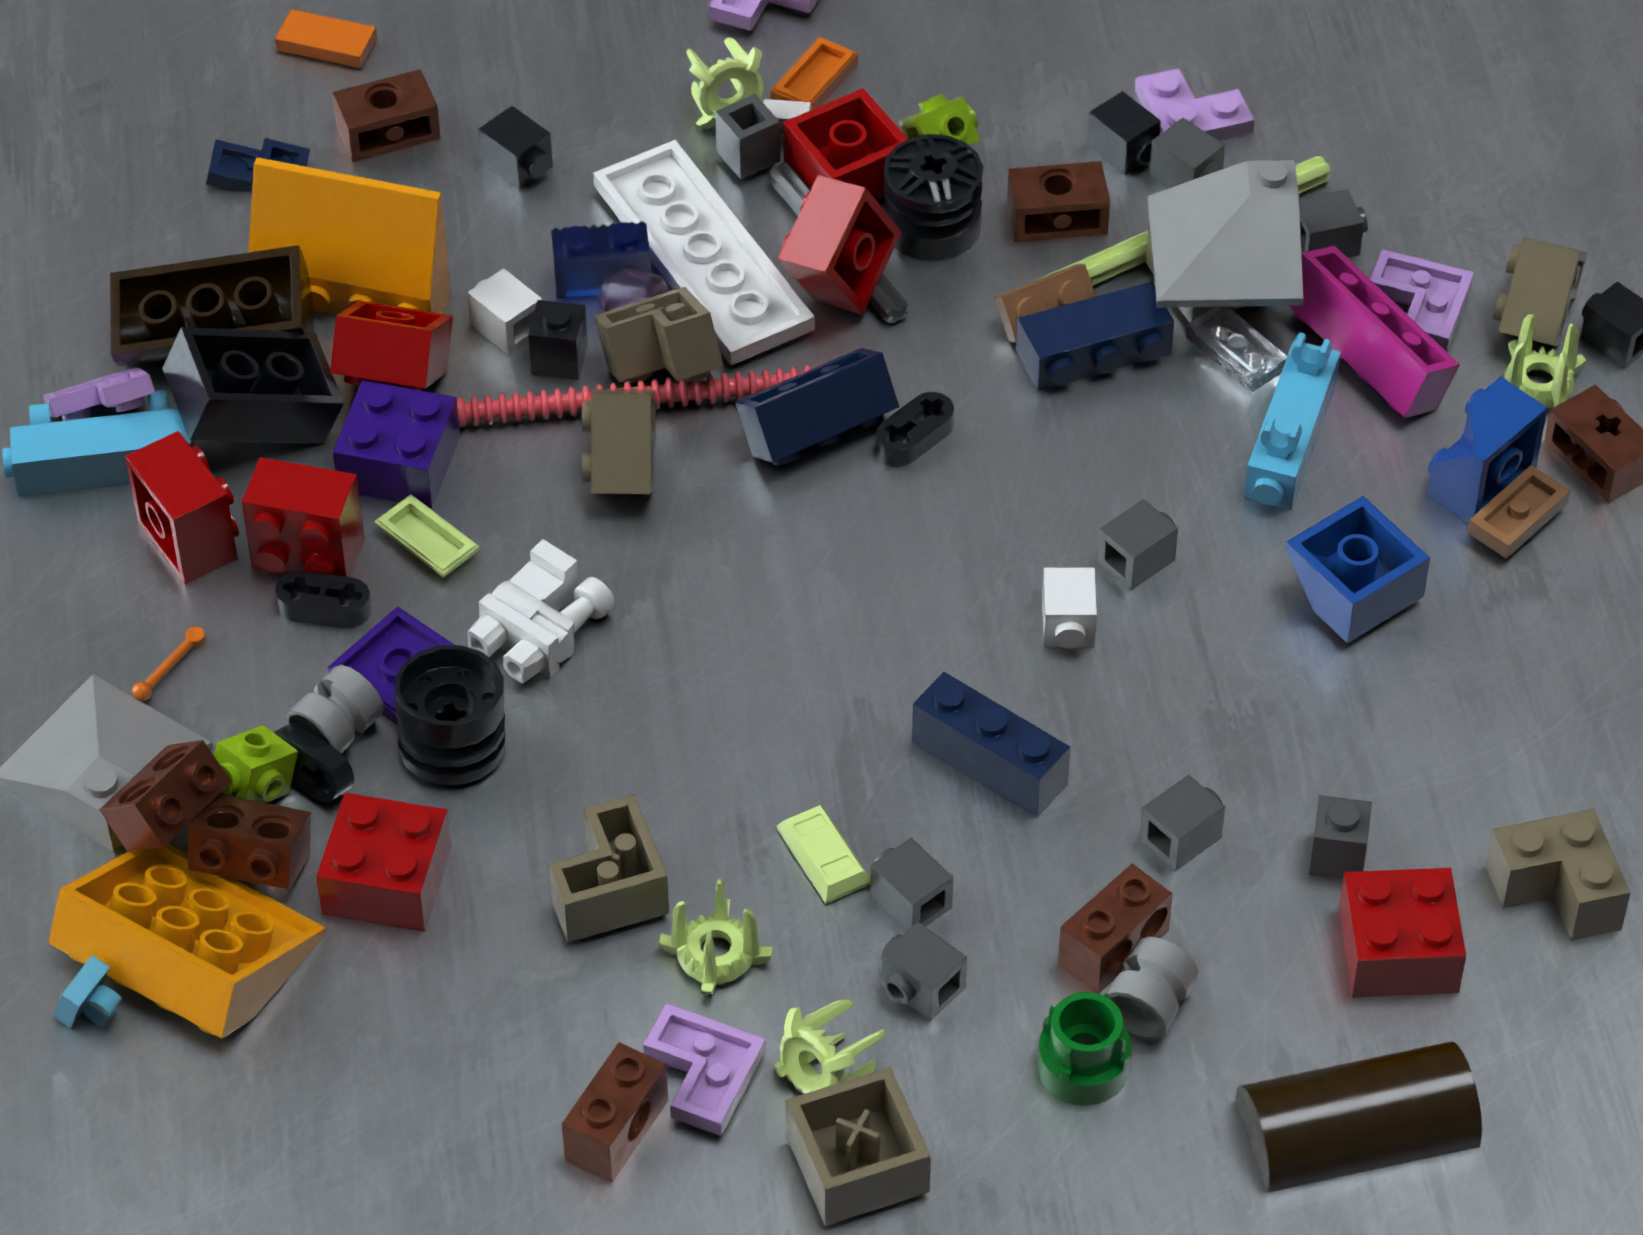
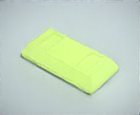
M412 494L374 521L375 525L444 579L480 550V547Z
M822 805L788 818L776 825L778 832L825 904L870 885V876Z

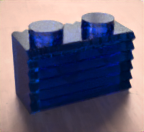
M640 221L638 224L634 222L612 223L609 227L605 224H602L600 227L592 225L590 228L585 225L583 227H564L562 230L555 227L551 231L556 298L652 291L647 224L643 221Z

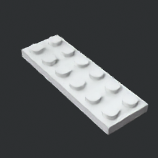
M676 140L593 173L596 190L671 288L676 290L686 287L710 312L719 350L730 365L815 330V316Z

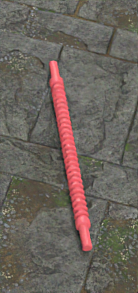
M806 365L804 371L797 372L795 367H791L789 373H783L782 369L778 368L776 374H769V371L764 369L760 376H756L755 372L751 370L747 377H742L740 372H736L734 378H728L726 373H722L721 379L718 380L714 379L713 375L710 374L707 380L695 382L680 380L679 383H672V380L667 378L663 385L658 384V381L654 379L650 386H645L643 381H639L637 387H631L629 382H625L624 388H617L616 384L612 383L610 389H656V409L660 408L661 403H667L669 408H673L674 402H681L682 406L686 407L688 401L694 400L696 405L699 406L703 399H709L710 404H714L716 398H723L724 403H728L730 397L734 396L739 401L745 395H753L811 369ZM597 385L596 389H603L602 385ZM583 386L582 392H575L574 388L570 387L568 393L563 394L559 388H556L552 395H547L546 390H541L540 396H533L532 391H528L526 397H519V394L514 392L512 398L506 399L505 395L501 393L497 400H492L490 395H486L484 401H478L476 396H472L471 402H465L462 397H457L459 428L465 427L468 421H473L474 426H478L480 420H487V423L492 425L493 420L496 418H500L503 424L507 423V418L514 417L516 422H520L522 416H528L530 421H534L535 415L538 414L542 415L545 420L549 418L551 413H556L558 418H562L564 412H570L572 417H576L577 411H582V404L586 400H591V394L594 391H589L587 386Z

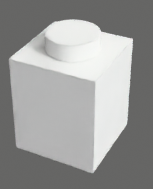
M504 268L490 278L480 281L472 290L467 292L470 325L509 356L529 342L528 334L537 300H542L541 297Z
M1044 568L1042 593L1044 647H1063L1068 649L1095 647L1097 619L1095 568Z

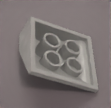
M1295 160L1244 161L1147 197L1157 308L1303 305L1300 210Z
M92 674L0 767V786L114 853L122 842L99 809L167 745L203 740L210 751H212L213 743Z

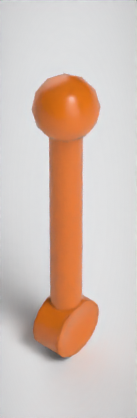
M198 626L188 628L185 632V641L145 682H138L132 687V696L141 702L148 700L152 694V688L191 648H199L205 644L206 636L204 629Z

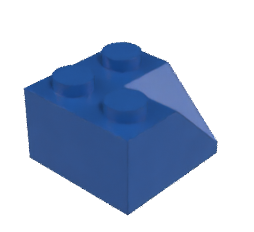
M1501 376L1485 390L1480 388L1472 394L1465 406L1467 417L1465 430L1461 438L1449 449H1440L1431 459L1428 466L1430 477L1427 496L1468 524L1469 519L1530 465L1535 468L1537 467L1547 407Z
M1364 496L1286 541L1285 549L1314 612L1346 643L1351 642L1424 597L1430 557Z

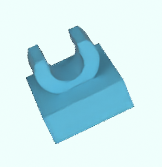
M91 955L61 994L53 1017L71 1028L84 1012L92 1022L105 1027L117 1010L115 1007L122 999L115 991L103 986L110 966Z

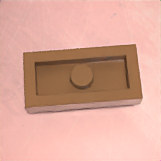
M1075 264L994 296L1009 342H1016L1017 318L1096 297L1085 264Z
M1530 465L1469 519L1467 533L1507 559L1568 504L1570 490Z

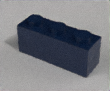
M1151 281L1017 318L1016 352L1037 391L1055 386H1063L1070 382L1101 373H1110L1119 368L1144 361L1156 360L1162 356L1172 354L1174 319L1167 307L1157 308L1155 286Z
M865 348L857 349L735 402L752 456L770 461L774 465H782L798 459L801 456L800 450L814 444L818 447L833 444L843 438L842 432L855 426L867 428L879 424L885 420V413L899 408L883 353Z
M943 672L913 703L912 742L1035 817L1038 818L1068 785L1071 748L1069 745L946 672Z

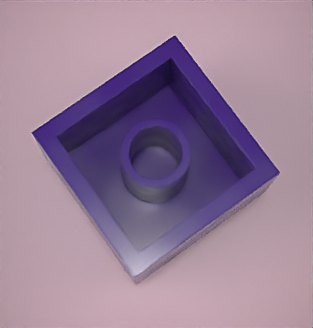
M362 380L332 452L335 470L357 474L359 495L400 503L412 494L432 509L460 439L457 397Z

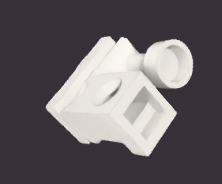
M544 539L530 551L531 560L510 580L502 582L492 594L488 593L479 601L480 618L467 632L469 648L481 651L488 657L499 648L507 651L503 656L504 669L509 676L522 684L538 672L551 679L560 670L559 663L567 658L570 659L574 653L575 632L589 617L601 619L615 607V598L606 584L595 577H587L578 585V561ZM572 599L575 600L572 604H570L568 607H566V608L563 609L561 612H559V611H560L562 608H564Z

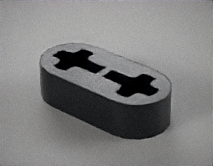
M938 392L922 393L883 421L876 431L877 457L889 466H907L946 438L953 430L954 405L950 398ZM926 414L928 417L923 420V415ZM907 438V443H902Z
M293 571L282 576L275 588L277 607L280 614L286 619L295 622L339 628H354L365 623L371 615L370 591L363 581L353 577L309 571ZM299 593H304L300 596L299 600H294ZM348 599H354L349 603V606H342L347 603Z
M289 723L274 731L276 735L298 750L292 783L321 802H330L352 789L354 784L352 767L348 760L336 749L297 723Z

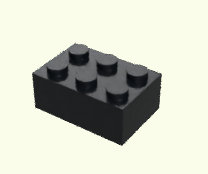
M181 327L162 368L190 441L324 444L344 405L315 332H305L303 334L292 331Z

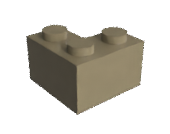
M1523 237L1521 246L1513 244L1506 267V273L1513 274L1508 293L1500 292L1493 316L1494 320L1501 321L1498 331L1519 337L1524 318L1529 314H1534L1533 340L1558 346L1571 299L1576 298L1588 252Z
M686 287L594 315L607 368L619 382L636 383L644 381L653 375V371L666 368L677 381L695 382L707 378L712 370L724 367L711 314Z
M596 389L591 394V400H586L582 404V432H591V452L582 453V482H591V494H651L653 492V441L656 438V389Z
M635 795L584 808L588 853L548 864L551 901L567 942L669 914L668 876Z
M1594 809L1494 828L1492 830L1486 869L1502 908L1553 898L1571 940L1622 930L1630 898V890Z

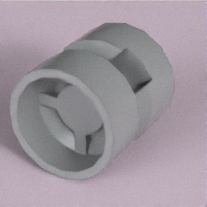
M338 665L316 684L314 693L306 694L287 712L285 721L286 725L297 723L342 754L353 743L355 739L354 731L362 734L381 716L384 711L383 702L376 689L363 675L351 667Z
M1157 937L1141 938L1125 961L1123 972L1115 978L1107 991L1108 998L1120 1009L1123 1025L1129 1035L1148 1041L1158 1040L1164 1036L1178 1013V1002L1185 1001L1198 979L1199 970L1191 956L1175 943Z

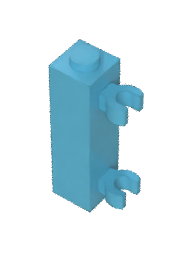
M1299 333L1291 345L1247 466L1244 498L1290 510L1294 506L1337 384L1341 351L1332 349V343L1329 339H1324L1322 347L1305 343L1306 335L1304 333Z
M159 390L148 395L149 411L53 422L50 417L49 403L29 405L31 425L10 427L11 447L2 448V459L5 477H15L18 496H28L130 484L126 455L176 431L182 434L191 447L194 446V441L189 440L178 409H170L168 391Z

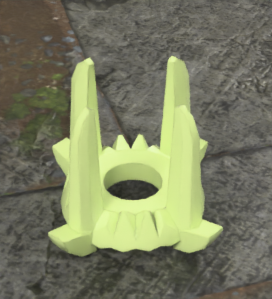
M727 38L724 43L734 59L726 58V61L717 60V65H712L709 68L692 49L688 48L687 55L693 64L689 70L701 80L699 84L694 81L691 87L692 96L703 115L696 122V125L703 129L712 128L716 125L715 111L753 94H756L761 100L763 80L757 71L762 58L761 50L753 46L750 53H748L737 40ZM730 79L737 93L730 98L724 99L719 97L718 89L720 85Z
M1529 314L1523 320L1519 338L1508 342L1512 358L1504 372V379L1548 409H1552L1572 395L1575 383L1574 376L1584 367L1587 360L1582 354L1577 355L1579 330L1573 323L1568 326L1564 346L1559 356L1556 355L1554 349H1551L1548 353L1544 347H1541L1537 352L1534 349L1532 350L1535 317L1534 314ZM1537 369L1544 370L1552 375L1553 380L1544 384L1536 383L1528 378L1527 373Z
M719 878L716 884L714 916L707 915L704 918L703 915H699L696 921L691 920L688 925L686 902H679L673 910L671 935L660 933L658 943L668 953L678 956L679 964L690 977L702 982L701 994L706 995L714 994L716 984L731 982L744 975L751 965H760L769 961L773 953V947H760L757 918L753 912L748 909L743 910V923L739 919L729 918L730 899L726 898L724 881ZM713 937L727 940L731 944L730 950L724 955L715 956ZM705 941V944H704V952H703L700 947H701L702 943Z
M837 1000L804 1017L801 1016L800 1007L791 1008L786 1016L784 1025L785 1035L782 1037L779 1047L781 1052L780 1059L775 1062L774 1068L779 1077L787 1076V1079L794 1084L795 1089L803 1094L873 1073L877 1065L875 1060L866 1063L849 1074L844 1068L855 1064L854 1058L877 1043L885 1035V1031L881 1029L836 1052V1048L833 1045L845 1037L844 1033L826 1036L827 1030L817 1029L852 1008L853 1002L850 1000ZM815 1058L821 1064L822 1074L815 1071L810 1064Z

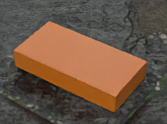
M291 9L275 37L276 51L362 68L377 40V32L375 26Z
M819 37L770 90L771 100L810 102L812 110L820 107L857 67L858 53L823 37Z

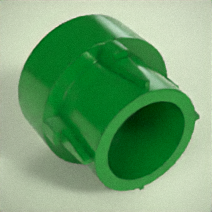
M1093 992L1071 994L1062 999L1056 1007L1051 1005L1049 1015L1043 1022V1030L1038 1046L1037 1068L1044 1086L1057 1098L1076 1105H1095L1115 1097L1128 1081L1132 1057L1131 1038L1123 1025L1122 1013L1118 1006L1108 998L1107 993L1101 995Z

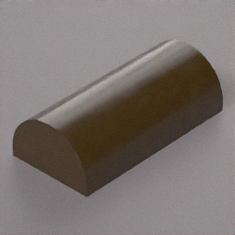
M300 246L110 273L111 356L117 366L122 367L166 360L181 327L292 331L303 334L305 332H314L312 291L307 266Z
M1453 1041L1241 1085L1236 1091L1235 1102L1268 1192L1477 1148L1481 1144L1482 1117L1476 1084L1463 1051Z

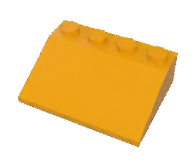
M259 157L256 158L253 168L248 253L299 245L308 270L314 311L338 315L361 300L443 313L451 295L441 192Z
M168 843L162 848L126 852L60 888L48 944L67 953L71 959L79 963L85 964L91 955L95 956L110 966L107 976L116 984L138 992L154 1001L158 1007L172 1011L196 1024L203 1032L216 1035L222 1039L251 1021L324 938L326 927L236 879L189 870L188 853Z

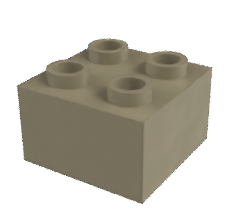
M891 1067L786 1100V1137L825 1226L930 1192L931 1155Z

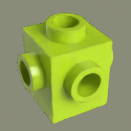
M944 93L919 103L921 112L898 121L903 134L908 139L926 134L947 135L961 140L968 145L980 141L977 132V116L971 106L966 104L964 97L947 100Z
M264 725L218 741L213 755L231 780V783L219 794L264 803L289 794L298 750Z

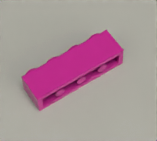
M1336 246L1301 253L1303 305H1288L1295 312L1297 318L1308 324L1323 340H1331L1332 349L1341 351L1340 356L1357 372V375L1363 381L1369 383L1388 402L1389 406L1404 418L1437 410L1460 364Z

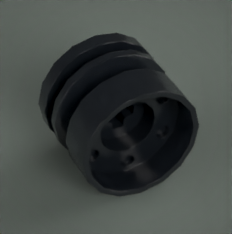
M926 134L905 140L895 146L887 156L884 167L885 200L883 209L902 231L895 246L900 253L917 260L942 261L956 258L968 251L980 237L983 164L978 153L967 143L947 135Z
M462 645L436 646L420 651L405 661L395 676L394 692L398 753L405 767L421 779L436 784L461 785L481 779L495 769L505 754L506 742L504 677L497 663L483 652Z

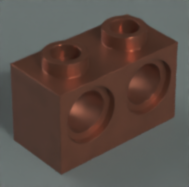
M203 740L167 745L107 801L99 811L128 852L162 848L231 783V780Z
M218 794L188 825V869L290 890L310 856L311 812Z
M1132 863L1060 927L1058 964L1095 993H1101L1123 972L1125 961L1141 938H1162L1169 931L1173 893Z

